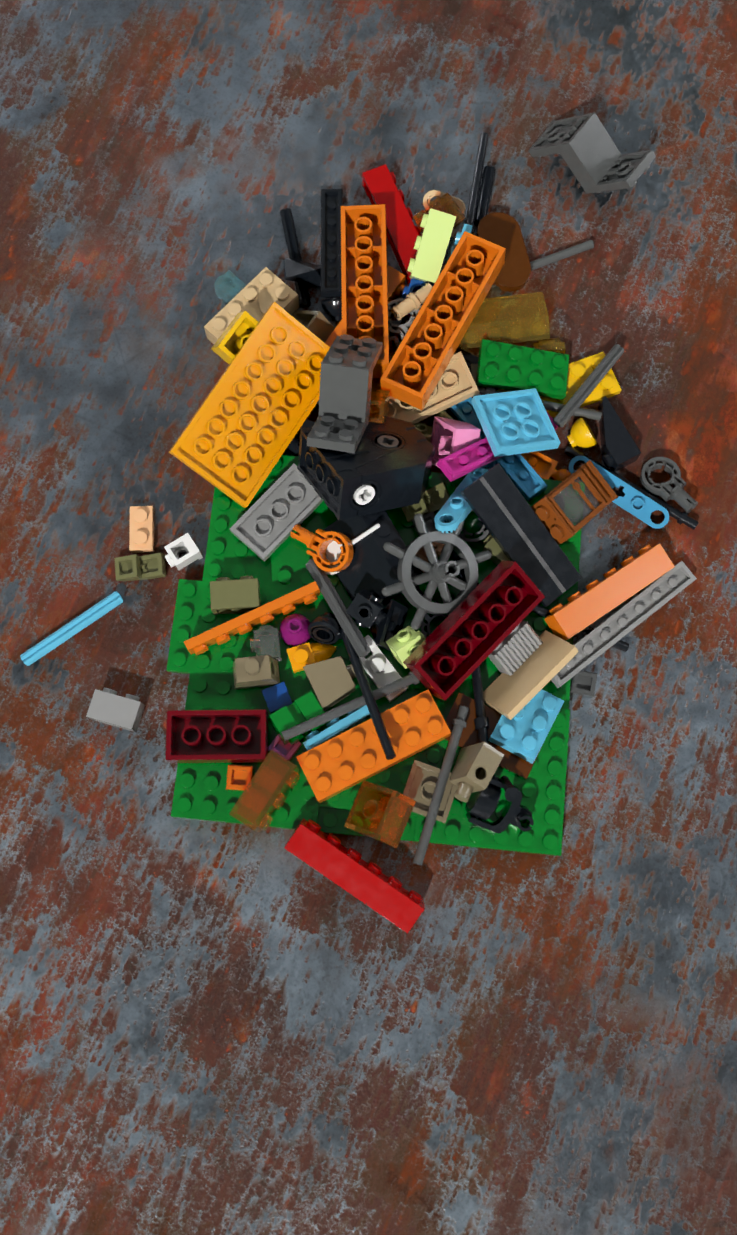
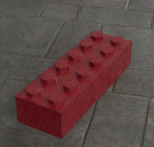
M503 560L403 663L429 689L434 697L445 701L545 596L516 561Z

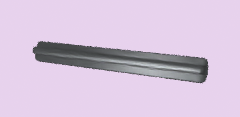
M615 344L556 415L553 420L554 424L560 428L564 427L624 353L623 347L619 344Z
M310 559L306 563V568L313 580L316 581L321 594L357 655L359 657L367 656L371 648L352 616L346 613L347 608L326 572L320 569L313 559Z

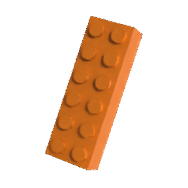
M429 689L381 713L396 754L395 758L386 759L372 718L296 756L319 803L451 736V731Z

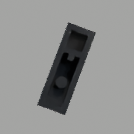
M604 397L598 406V411L602 412L601 420L599 421L602 460L606 467H610L612 471L616 472L637 461L641 451L608 398Z

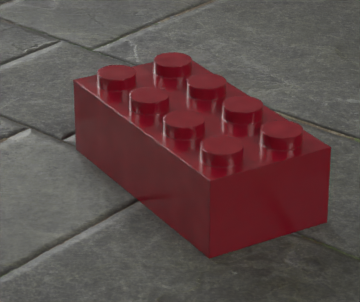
M266 710L167 711L166 761L169 763L268 762V712Z

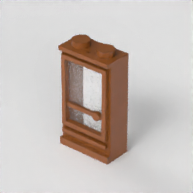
M589 460L537 501L531 508L557 544L560 545L574 536L575 533L618 496Z

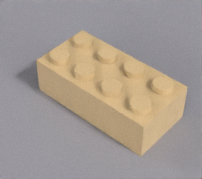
M265 267L204 326L207 339L215 344L235 316L242 311H247L259 322L273 302H276L292 315L300 307L298 294Z

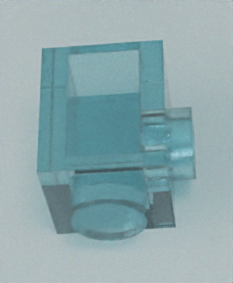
M230 270L224 275H220L214 284L216 296L226 304L246 286Z

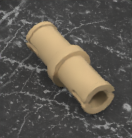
M429 283L425 284L415 293H409L405 300L392 307L391 310L395 318L401 320L411 311L420 309L421 304L425 302L433 288L432 285Z

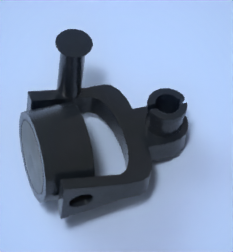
M493 775L487 788L483 791L472 793L468 802H466L465 808L468 821L495 833L503 832L509 824L518 827L522 831L530 830L532 828L530 825L534 824L533 816L529 809L520 805L522 792L518 787L512 785L507 776L499 778ZM501 788H503L505 798L509 801L508 806L498 820L489 822L487 819L495 811L501 796Z

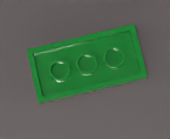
M482 339L479 349L476 385L510 391L536 388L539 396L563 400L566 397L569 355Z

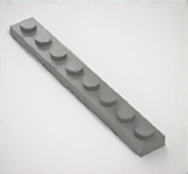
M683 561L679 562L673 569L661 576L578 641L574 646L579 652L551 681L557 688L561 687L697 578Z

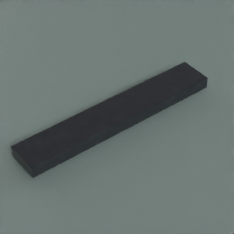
M321 189V297H342V189Z

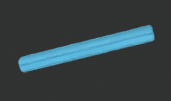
M114 591L20 655L21 660L25 665L30 666L123 603V598L119 592Z

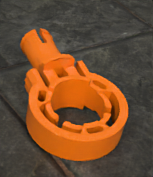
M299 524L293 527L296 533L291 531L290 536L304 543L307 548L312 549H307L306 553L313 557L315 564L320 569L327 572H340L350 565L354 549L351 540L345 534L334 531L325 532L322 529H317L315 532L317 534H314ZM333 541H336L337 544H344L345 546L340 547L341 554L336 562H329L326 558L328 545ZM327 565H339V566H337V567H335V568H330V567H328Z

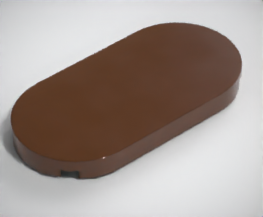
M494 212L484 216L479 222L477 236L506 248L505 263L493 285L500 287V290L506 292L520 290L525 286L531 275V265L520 225L512 216L506 213Z

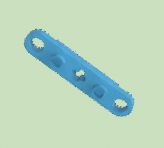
M585 456L574 457L569 463V472L573 473L575 471L574 465L577 461L582 460L586 463L590 459ZM590 460L612 489L614 487L619 488L620 485L624 487L623 492L625 496H619L612 501L613 503L652 528L660 529L667 525L669 512L665 507ZM656 510L662 511L665 516L664 520L659 524L651 520V514Z

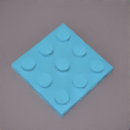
M536 388L473 396L471 403L494 457L557 449L561 442Z

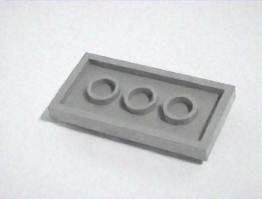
M294 463L230 528V532L264 562L290 536L291 531H295L293 527L296 524L300 525L324 501Z

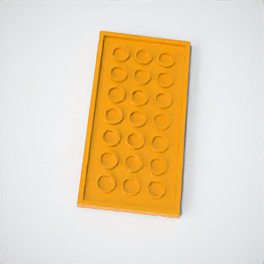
M273 302L176 440L169 453L240 506L247 508L319 401L321 362L330 347L276 302Z

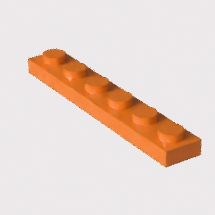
M316 581L184 641L185 646L191 655L194 653L200 655L208 651V647L213 644L221 645L231 639L230 637L237 633L243 635L253 629L252 626L259 623L261 625L267 624L274 620V616L281 613L283 615L289 614L296 610V606L302 603L308 605L318 599L317 597L320 596V589Z

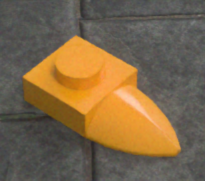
M308 642L286 649L293 672L303 671V667L306 665L328 660L335 652L336 646L321 643L310 644Z

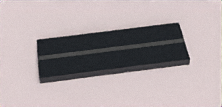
M499 463L460 492L508 559L516 561L545 596L541 601L544 607L549 606L582 578Z

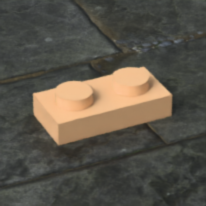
M130 506L129 551L131 553L154 552L153 506Z

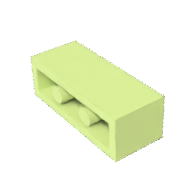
M430 208L428 214H423L420 227L424 228L422 236L417 235L413 248L417 250L415 259H410L407 269L408 272H411L410 279L414 278L435 284L441 271L456 216Z

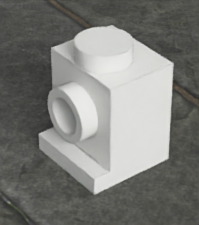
M189 533L164 547L168 553L164 557L171 568L176 566L178 571L197 559L203 558ZM180 553H187L183 557L179 558Z

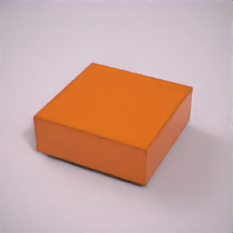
M228 765L226 790L251 791L253 766Z

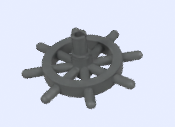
M417 513L414 516V521L420 536L413 539L405 549L390 542H386L383 545L386 552L400 559L397 568L398 582L384 587L382 594L390 596L402 591L405 598L417 608L411 622V628L414 630L420 628L426 613H447L449 616L477 587V563L492 557V552L489 550L474 554L471 548L459 538L464 521L452 533H442L441 531L428 532L423 515ZM432 542L445 544L439 559ZM422 546L424 547L429 563L415 556L417 551ZM454 550L461 560L448 562ZM411 565L423 570L424 573L411 577ZM461 569H464V581L455 577ZM428 582L425 592L421 596L415 586ZM447 583L460 590L453 600ZM437 587L443 604L431 602Z

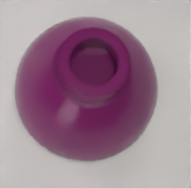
M301 614L286 616L279 628L281 639L287 645L294 647L307 643L311 638L307 630L310 621Z

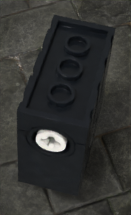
M384 415L369 416V423L355 453L307 446V436L312 427L301 428L297 469L304 475L309 484L313 486L314 490L325 501L324 503L339 521L420 503L428 487L435 447L431 442L429 443L427 438L411 422Z

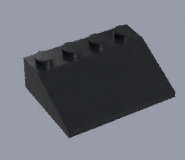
M386 511L340 521L336 520L324 529L325 532L343 533L350 540H353L375 524H380V528L353 545L354 555L350 565L337 573L351 601L363 589L368 590L370 593L375 592L379 594L385 603L389 599L403 594L402 591L390 596L382 594L384 587L398 582L397 568L400 559L386 552L383 545L386 542H390L402 549L406 547ZM411 565V577L422 574L419 568Z

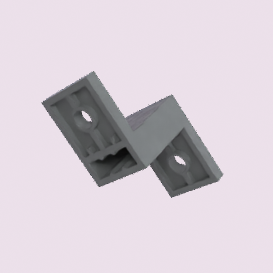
M595 112L552 121L528 150L532 157L561 154L586 194L634 187L637 179L649 169L650 163L656 157L652 150L621 154Z
M346 334L336 337L321 362L319 415L307 436V446L355 453L369 423L373 369L382 353L383 342H377L373 338L356 339Z

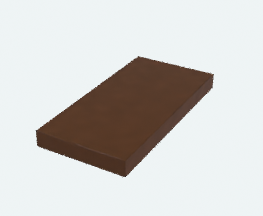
M459 692L445 722L452 733L454 726L452 721L456 719L459 706L469 708L465 721L467 726L463 728L458 747L464 748L479 743L478 730H475L474 719L476 718L474 699ZM485 705L486 717L489 718L490 728L487 729L489 740L502 714ZM450 736L445 738L444 740L449 742ZM489 741V745L504 754L499 767L524 779L528 778L535 761L531 764Z

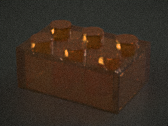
M271 750L229 814L258 833L261 830L266 831L273 820L271 814L275 808L279 810L287 798L284 795L289 787L293 789L300 778L298 767Z

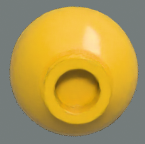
M584 418L576 420L571 427L570 434L567 436L572 447L589 448L595 446L597 441Z

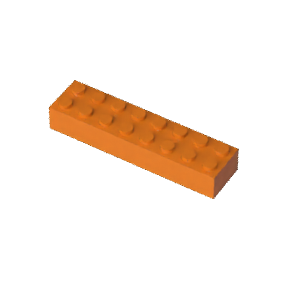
M385 204L341 206L342 335H351L356 339L373 338L377 342H383L382 353L373 369L372 377L381 378L390 363Z
M464 231L380 379L381 392L420 410L424 409L505 263L506 248Z

